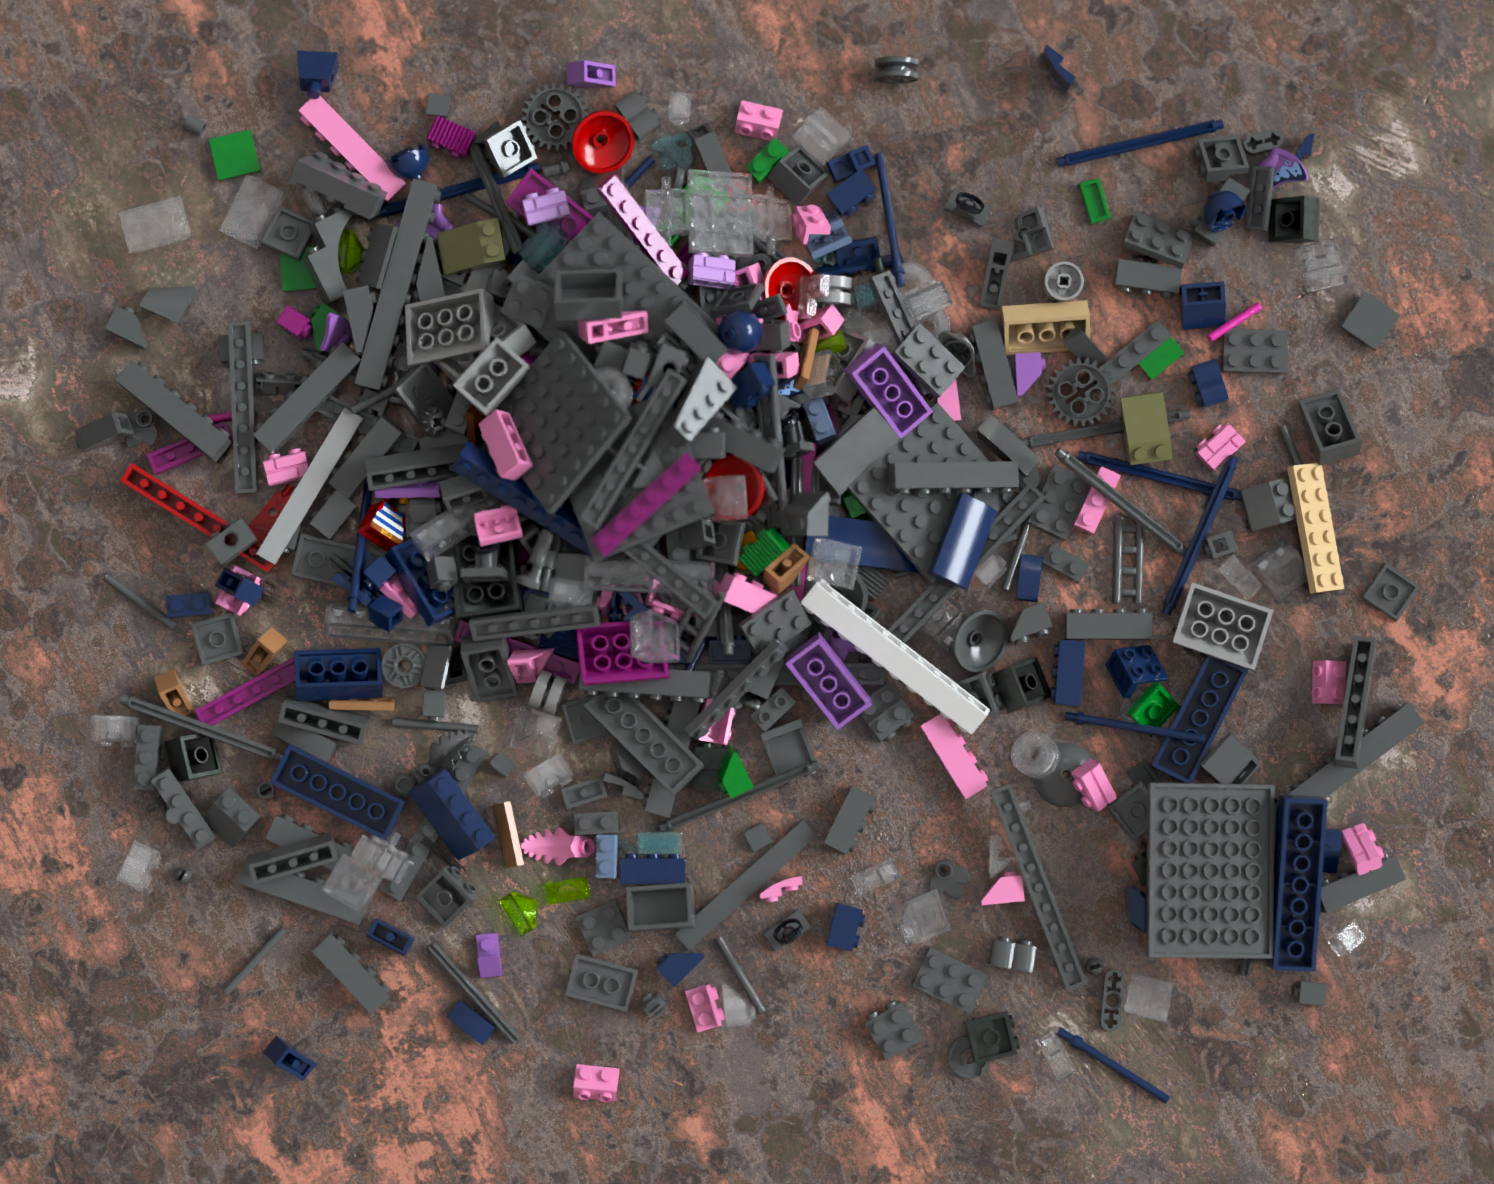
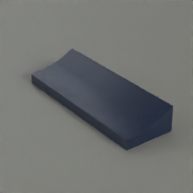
M828 516V536H804L803 551L810 556L809 560L921 574L874 521Z

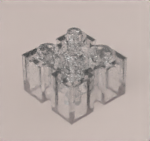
M396 832L392 833L388 842L374 835L371 838L362 835L350 856L382 877L400 885L403 884L414 862L407 859L409 854L395 848L401 837Z

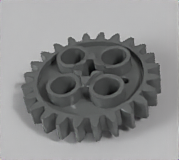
M553 82L552 88L549 89L544 84V91L536 88V96L531 93L529 94L532 99L531 102L525 100L524 103L528 108L522 109V113L527 116L521 117V121L527 122L525 126L527 130H530L527 133L528 138L534 136L532 143L535 144L539 141L540 149L547 145L548 152L551 151L552 147H555L556 151L559 152L560 146H563L565 151H567V144H572V135L576 126L585 116L589 115V113H584L589 107L588 105H582L585 101L584 97L578 99L579 91L571 93L572 86L565 90L563 83H561L559 88H556ZM552 98L560 99L561 103L558 107H551L549 105ZM541 105H545L554 115L559 114L560 120L569 126L570 130H566L558 120L552 121L551 114L544 110ZM568 112H574L577 116L574 121H567L565 115ZM538 114L546 115V120L543 123L535 121V117ZM560 128L562 134L559 137H553L551 135L552 129Z
M1078 357L1075 364L1072 359H1069L1068 367L1062 363V371L1054 370L1057 377L1050 376L1054 383L1047 385L1048 388L1052 389V392L1046 395L1053 397V400L1048 404H1055L1056 407L1052 412L1060 411L1061 413L1058 418L1060 419L1065 416L1066 424L1072 419L1074 426L1078 424V421H1081L1082 426L1085 427L1087 420L1093 425L1095 417L1101 421V413L1109 414L1105 409L1106 407H1113L1109 400L1116 399L1115 396L1110 395L1116 388L1110 387V384L1115 380L1107 379L1111 372L1103 373L1104 365L1099 368L1096 367L1097 360L1091 365L1089 364V358H1086L1085 362L1082 363L1080 357ZM1081 371L1089 373L1090 380L1087 383H1082L1079 380L1078 375ZM1094 380H1097L1098 383L1085 392L1086 397L1080 395L1068 404L1065 402L1069 397L1078 392V386L1082 389ZM1068 383L1072 386V393L1070 395H1064L1061 392L1062 384ZM1093 389H1099L1102 392L1100 400L1095 401L1091 398L1090 393ZM1075 401H1081L1084 404L1083 412L1078 413L1074 411L1073 404Z

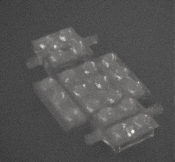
M689 169L687 172L688 189L670 188V177L666 178L664 176L661 178L662 189H646L644 192V214L659 234L663 236V239L670 248L672 247L671 236H687L688 234L689 253L704 252L710 255L752 257L754 255L753 240L767 243V255L776 254L775 243H791L792 241L791 200L774 197L773 184L765 185L766 195L752 194V174Z

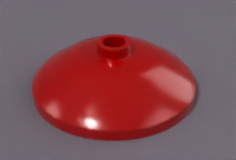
M601 110L585 116L578 123L572 135L571 145L573 154L582 167L593 173L604 174L619 169L628 161L634 149L635 138L631 125L623 116L613 111ZM599 135L603 136L601 141H596Z
M798 258L780 259L774 262L765 274L763 297L765 299L780 293L785 306L790 304L792 310L799 312L797 321H800L810 315L816 306L812 304L813 292L819 291L813 288V277L816 275L806 262ZM783 315V316H780V317H777V318H779L780 320H785V316H784V315Z
M729 455L726 458L716 460L704 477L703 482L715 514L723 519H744L753 514L762 502L764 480L757 466L735 455ZM738 484L742 486L740 492L737 490Z

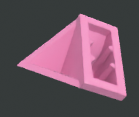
M555 648L513 651L508 659V666L516 683L536 682Z

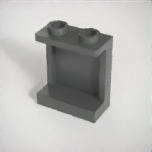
M801 719L760 734L775 775L804 765L808 761L810 763L816 760Z

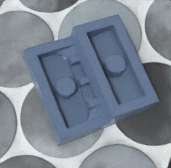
M836 209L824 214L831 226L830 235L809 234L808 242L805 245L813 259L852 243L851 236Z

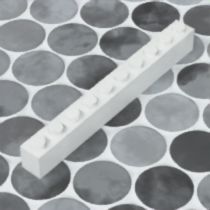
M820 578L801 601L803 608L808 613L815 614L825 626L835 629L842 639L852 642L860 653H866L877 666H883L887 669L890 676L904 682L908 690L913 693L917 692L923 697L926 704L939 709L943 717L952 719L963 732H968L972 735L987 717L990 711L988 707Z

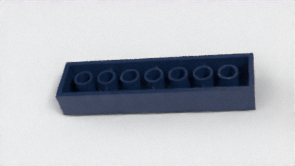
M1279 795L1274 858L1273 959L1267 958V966L1272 970L1316 972L1328 800L1321 796Z

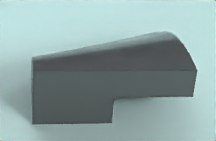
M1035 207L1018 214V230L1014 237L1016 241L1014 254L1011 255L1013 261L1055 249L1044 209Z
M194 286L150 288L144 296L140 307L180 324L187 307L190 306L197 288Z

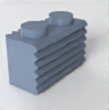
M818 398L805 403L803 408L819 450H824L837 439V435L823 398Z
M597 835V848L595 849L597 851V857L595 858L597 860L595 862L597 864L595 866L597 874L595 876L596 878H617L618 835Z

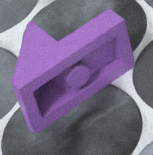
M498 933L476 935L480 977L502 976Z

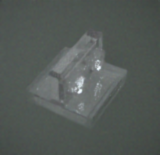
M821 106L812 116L809 115L804 120V125L792 136V139L824 166L852 137V134Z

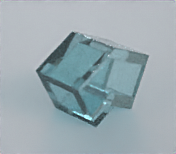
M832 251L813 259V264L834 265L836 252Z

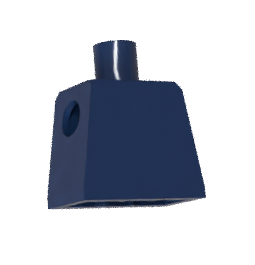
M297 50L300 90L307 91V96L310 99H318L320 92H330L339 69L338 53Z

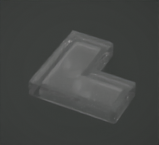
M820 274L800 278L798 319H816L817 298L829 296L830 275Z

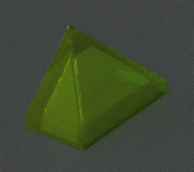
M352 230L342 231L340 237L338 263L341 274L350 273L362 262L361 258L364 248Z
M841 329L837 330L833 336L817 341L812 366L847 348Z
M587 876L544 884L548 905L590 898Z
M515 891L499 900L521 937L536 928L539 901Z

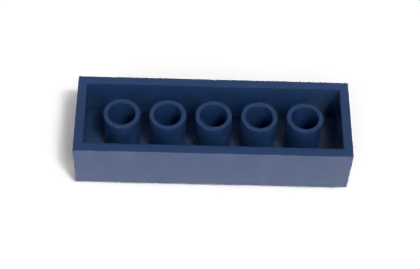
M1205 655L1168 728L1205 735V742L1203 744L1164 737L1150 767L1181 783H1192L1200 763L1205 758L1248 672L1246 668Z
M291 744L288 745L270 781L271 784L384 840L389 839L407 803Z

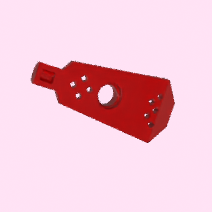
M288 483L283 491L276 492L249 524V528L259 542H264L267 537L266 533L270 532L290 499L289 495L294 487ZM275 508L277 510V514L275 516H270V509Z

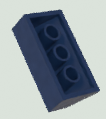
M380 648L294 651L295 700L382 698L383 681Z
M441 766L408 791L410 797L457 860L479 851L496 838L444 767Z

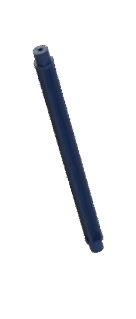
M1210 120L1064 154V156L1056 158L1058 167L1070 166L1216 132V130L1224 128L1223 120Z
M537 162L534 164L528 163L505 178H500L498 172L492 175L496 184L500 185L524 178L530 168L535 172H541ZM481 177L439 189L442 192L440 201L486 188ZM407 198L383 204L379 215L376 217H388L404 212Z
M1079 451L1077 455V460L1084 461L1085 464L1102 466L1118 472L1210 495L1216 485L1139 464L1130 465L1127 461L1109 458L1089 451ZM1227 488L1223 498L1232 501H1242L1240 492L1236 488Z
M1230 455L1227 462L1224 463L1217 483L1197 525L1195 534L1190 541L1174 582L1163 603L1165 605L1162 613L1170 616L1173 608H1176L1184 585L1189 578L1237 468L1236 464L1239 458Z

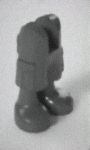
M542 529L529 557V562L533 564L531 571L528 574L517 575L515 582L533 589L549 592L551 588V571L556 568L559 551L562 546V538L551 530Z

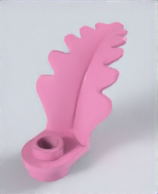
M559 827L554 835L549 829H545L544 837L539 832L535 833V838L529 835L528 840L526 838L523 839L520 847L524 854L528 852V857H533L535 854L536 861L544 856V863L548 864L554 858L556 865L560 866L570 857L586 858L591 856L595 852L596 844L588 836H570L564 829Z

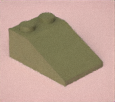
M498 218L478 221L437 233L444 276L507 264L501 225Z
M1163 392L1120 397L1126 459L1129 464L1137 465L1172 460L1171 437Z

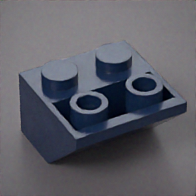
M1224 281L1182 284L1180 286L1179 300L1182 330L1218 328L1225 324L1226 298Z
M1126 886L1124 898L1127 921L1143 934H1146L1147 900L1144 898L1146 894L1136 886Z

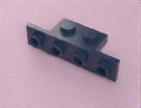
M877 236L852 240V243L836 249L837 264L817 267L818 275H836L841 273L852 275L858 270L864 269L865 271H874L873 258L880 256ZM900 253L901 263H903V258ZM891 255L881 256L883 266L893 268Z

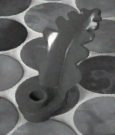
M457 730L456 735L453 731L449 732V739L441 735L439 737V745L434 742L430 745L429 762L414 770V781L417 784L441 766L448 772H452L455 769L453 761H460L462 759L460 752H467V747H470L472 745L471 742L475 741L476 734L473 732L469 733L467 730H464V733L461 730Z

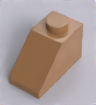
M794 543L765 568L763 582L779 595L796 579L810 559V556Z
M271 627L256 641L241 664L254 676L261 675L281 652L288 640Z
M174 668L154 677L158 693L168 710L184 716L195 713Z

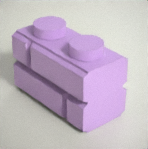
M558 187L546 190V195L538 196L537 192L525 195L526 200L521 201L527 226L570 216L565 191H559Z
M704 252L693 254L688 262L689 274L687 283L730 290L735 283L736 261L730 260L725 255L709 257Z

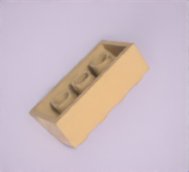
M1087 300L1002 306L1003 343L1006 355L1070 351L1062 340L1076 326L1090 338V313Z

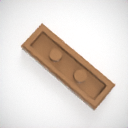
M814 327L805 335L801 346L799 374L795 375L793 388L799 391L810 378L820 331Z
M394 697L329 701L330 710L394 711L396 705V698Z
M511 802L493 805L506 868L524 865Z

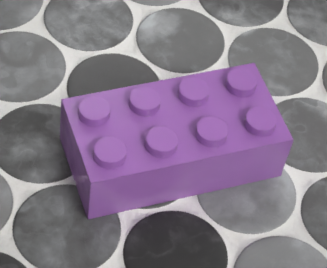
M875 343L843 370L870 407L875 406L899 438H903L933 412L883 345Z
M820 632L785 657L787 667L837 730L872 705L870 696Z

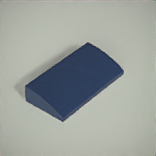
M965 493L958 494L928 574L967 590L997 511Z
M424 534L391 547L385 554V557L396 570L397 577L427 627H430L455 615L453 587L448 591L430 589L426 565L434 556L438 555Z

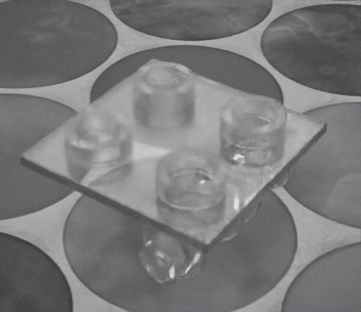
M1132 973L1127 1000L1123 1007L1124 1012L1166 1023L1174 984Z

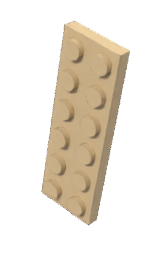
M1318 463L1289 466L1287 471L1310 594L1344 589L1322 465L1319 466Z

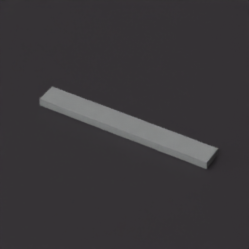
M346 408L343 409L256 555L276 565L361 424L362 417L353 414V412Z

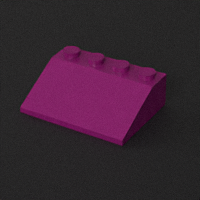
M662 618L601 623L598 627L576 629V644L582 685L669 679Z

